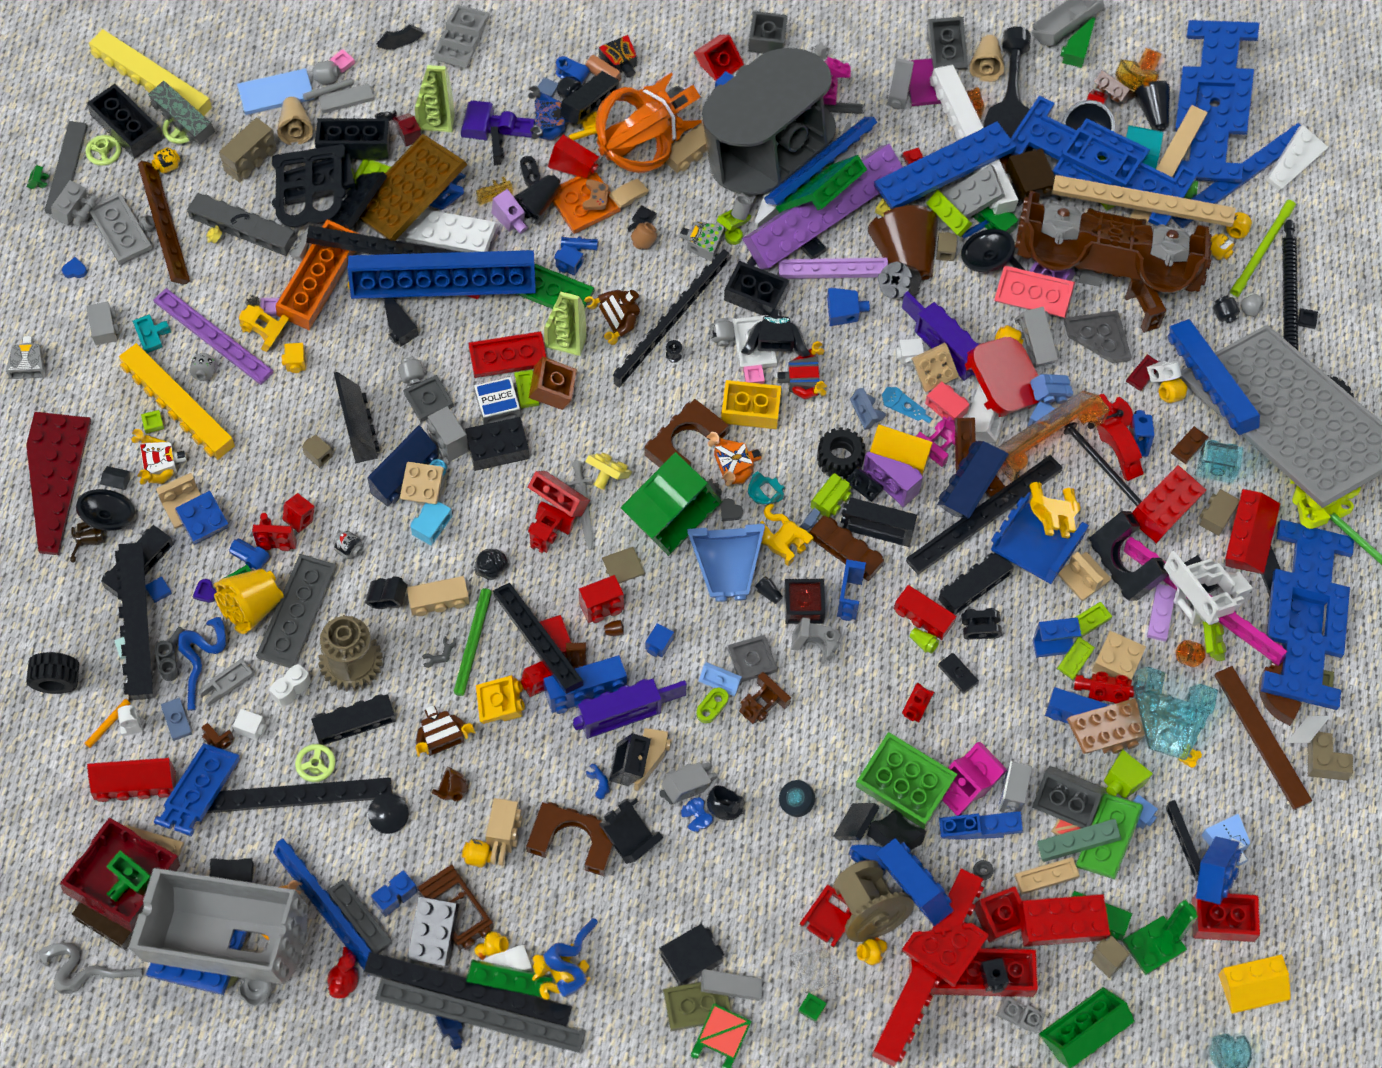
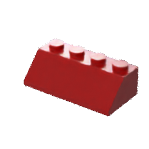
M1242 489L1225 558V566L1264 574L1281 503L1262 492Z
M170 758L87 764L90 793L93 799L98 802H107L109 799L115 798L120 801L129 800V797L148 799L150 796L156 795L161 798H167L176 786V771Z

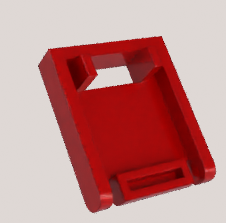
M827 884L799 925L804 927L809 922L810 924L806 929L826 943H828L830 938L834 939L830 945L834 948L845 933V926L847 921L851 919L852 913L849 908H847L845 913L829 902L832 896L846 904L842 895H837L835 889Z

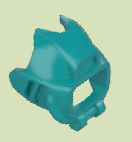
M757 471L752 475L748 486V495L757 504L775 503L783 499L785 487L778 482L776 477L774 479L765 477ZM765 483H769L777 492L771 499L760 489Z

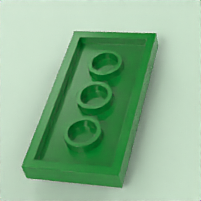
M535 264L536 293L516 295L553 309L560 292L579 296L584 304V308H586L588 303L584 300L586 297H592L595 288Z

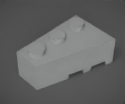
M1044 307L1023 311L1014 320L1016 324L1020 323L1023 331L1021 332V338H1025L1027 344L1026 351L1034 368L1055 363L1058 360L1059 351L1054 346V333L1049 328V315L1047 311L1044 310Z

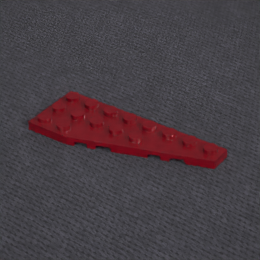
M34 412L26 448L37 544L40 554L59 556L91 425L90 417Z

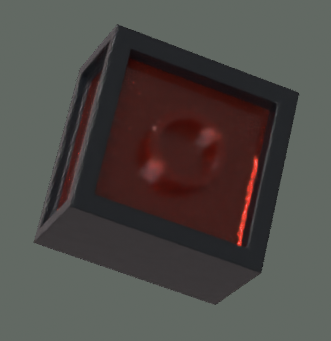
M785 579V624H798L802 617L810 619V623L824 624V579Z

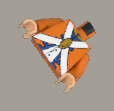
M711 432L706 437L711 439L708 442V446H716L714 447V456L725 485L744 484L753 473V462L761 460L760 451L756 449L748 452L745 443L720 438L716 432Z

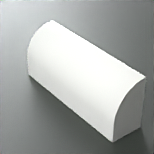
M979 384L967 418L975 417L976 441L996 442L1005 417H999V414L991 408L989 410L986 409L984 403L988 400Z

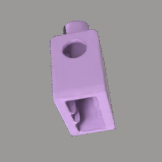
M506 189L493 198L491 213L509 232L516 229L519 234L524 233L528 229V226L524 223L525 212L510 191Z

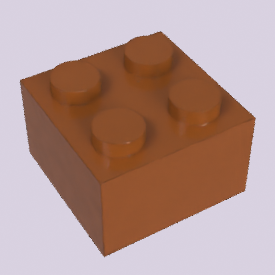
M542 357L533 369L529 398L563 410L572 401L577 369Z

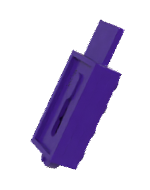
M908 291L904 293L902 309L916 322L914 332L931 349L946 343L958 375L963 381L972 375L975 376L972 369L966 370L965 363H967V353L978 346L979 343H976L970 334L958 325L954 318L948 316L942 306H938L933 302L924 308Z
M643 679L635 685L622 686L618 691L612 693L605 692L594 699L587 698L578 704V716L573 719V727L575 730H583L586 739L661 714V704L686 696V681L657 689L654 679Z

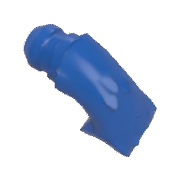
M591 764L590 768L595 771L592 773L586 771V775L590 779L596 778L599 781L595 797L602 800L607 793H610L608 779L597 765Z

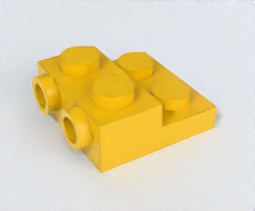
M510 675L476 685L479 719L482 724L500 719L508 721L522 717L525 704L520 699V692L523 691V687L519 680Z

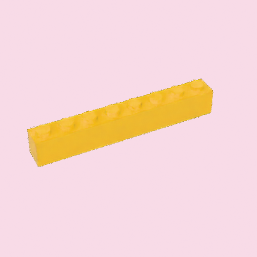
M137 343L119 356L121 369L126 374L129 372L132 375L133 381L137 385L141 384L149 397L154 396L157 405L161 409L166 408L170 418L173 421L178 420L182 430L185 433L190 432L194 442L197 445L202 444L205 447L204 451L209 457L214 456L218 460L235 447L233 438Z

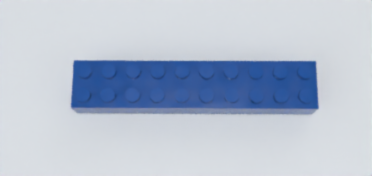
M534 250L350 255L348 257L347 269L351 299L536 293Z

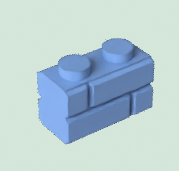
M1041 374L1030 381L1032 390H1034L1035 400L1044 401L1045 404L1054 401L1057 404L1067 402L1069 397L1073 396V390L1067 375Z

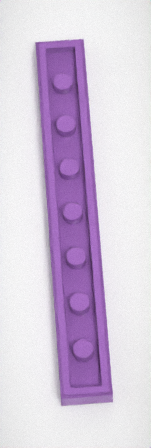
M167 288L153 300L156 305L260 385L274 373L266 364Z

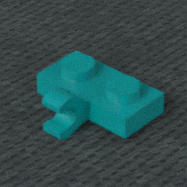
M150 314L132 321L146 353L162 348L159 335L171 333L167 321L154 325Z

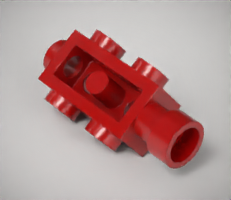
M1100 671L1092 674V679L1076 674L1074 690H1089V698L1117 704L1129 700V697L1133 698L1135 686H1131L1132 680H1129L1125 675L1111 677L1106 672Z

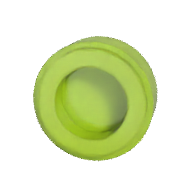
M741 229L726 230L725 240L727 243L737 245L742 241L743 233Z

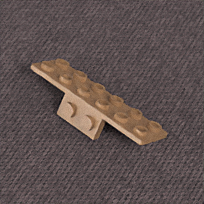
M1159 692L1067 718L1084 754L1101 749L1104 754L1109 752L1116 754L1126 747L1128 749L1137 747L1139 745L1138 742L1146 736L1176 727Z

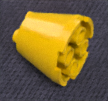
M257 569L223 578L214 583L217 591L214 594L216 603L226 620L229 619L236 625L234 628L237 632L246 634L251 631L284 598L283 592L274 582L276 578L271 571L266 572L263 569Z

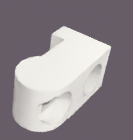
M1161 361L1147 367L1151 383L1168 381L1182 376L1178 361ZM1154 369L1158 371L1159 377L1154 375Z
M127 705L120 707L117 711L122 736L142 732L140 716L135 706Z

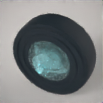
M793 780L785 784L779 794V804L782 810L793 817H801L808 814L815 804V793L812 787L801 780Z

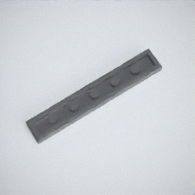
M69 121L45 206V213L52 214L51 206L70 180L73 181L88 127L87 123Z

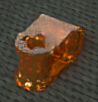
M975 87L973 90L966 91L979 119H981L984 111V102L980 89Z

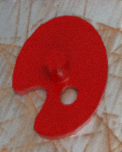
M1104 394L1096 397L1095 408L1102 419L1115 414L1118 410H1122L1124 415L1115 418L1120 420L1126 427L1130 425L1133 412L1124 399L1117 397L1114 403H1110ZM1103 405H1107L1109 409L1105 410Z

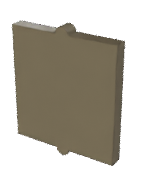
M634 547L602 557L607 569L606 573L609 576L615 575L618 583L645 574L640 563L641 559L638 558Z

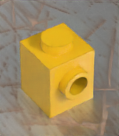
M284 344L285 354L281 355L282 366H286L287 372L299 373L306 371L304 344Z

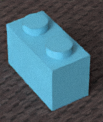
M437 501L436 505L425 503L419 517H415L410 525L412 535L432 546L453 517L452 509Z

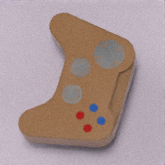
M588 179L586 187L591 191L590 199L583 202V210L605 209L609 186L606 183Z

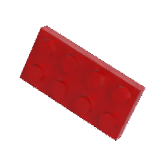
M541 331L468 343L474 378L534 369L538 361L542 357H546Z

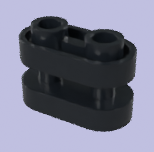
M994 608L978 611L968 609L961 615L962 624L968 625L963 628L964 639H996L1002 636V627L997 624L1001 621L1000 612Z

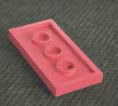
M1004 265L994 301L1028 310L1044 307V310L1049 315L1066 318L1075 282Z

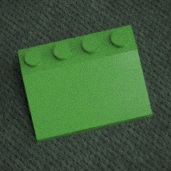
M888 732L857 779L856 787L890 809L899 811L903 817L925 829L952 785L957 773Z

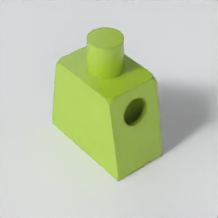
M1122 750L1104 779V783L1108 785L1106 792L1112 796L1119 794L1123 798H1128L1145 786L1153 773L1126 751Z

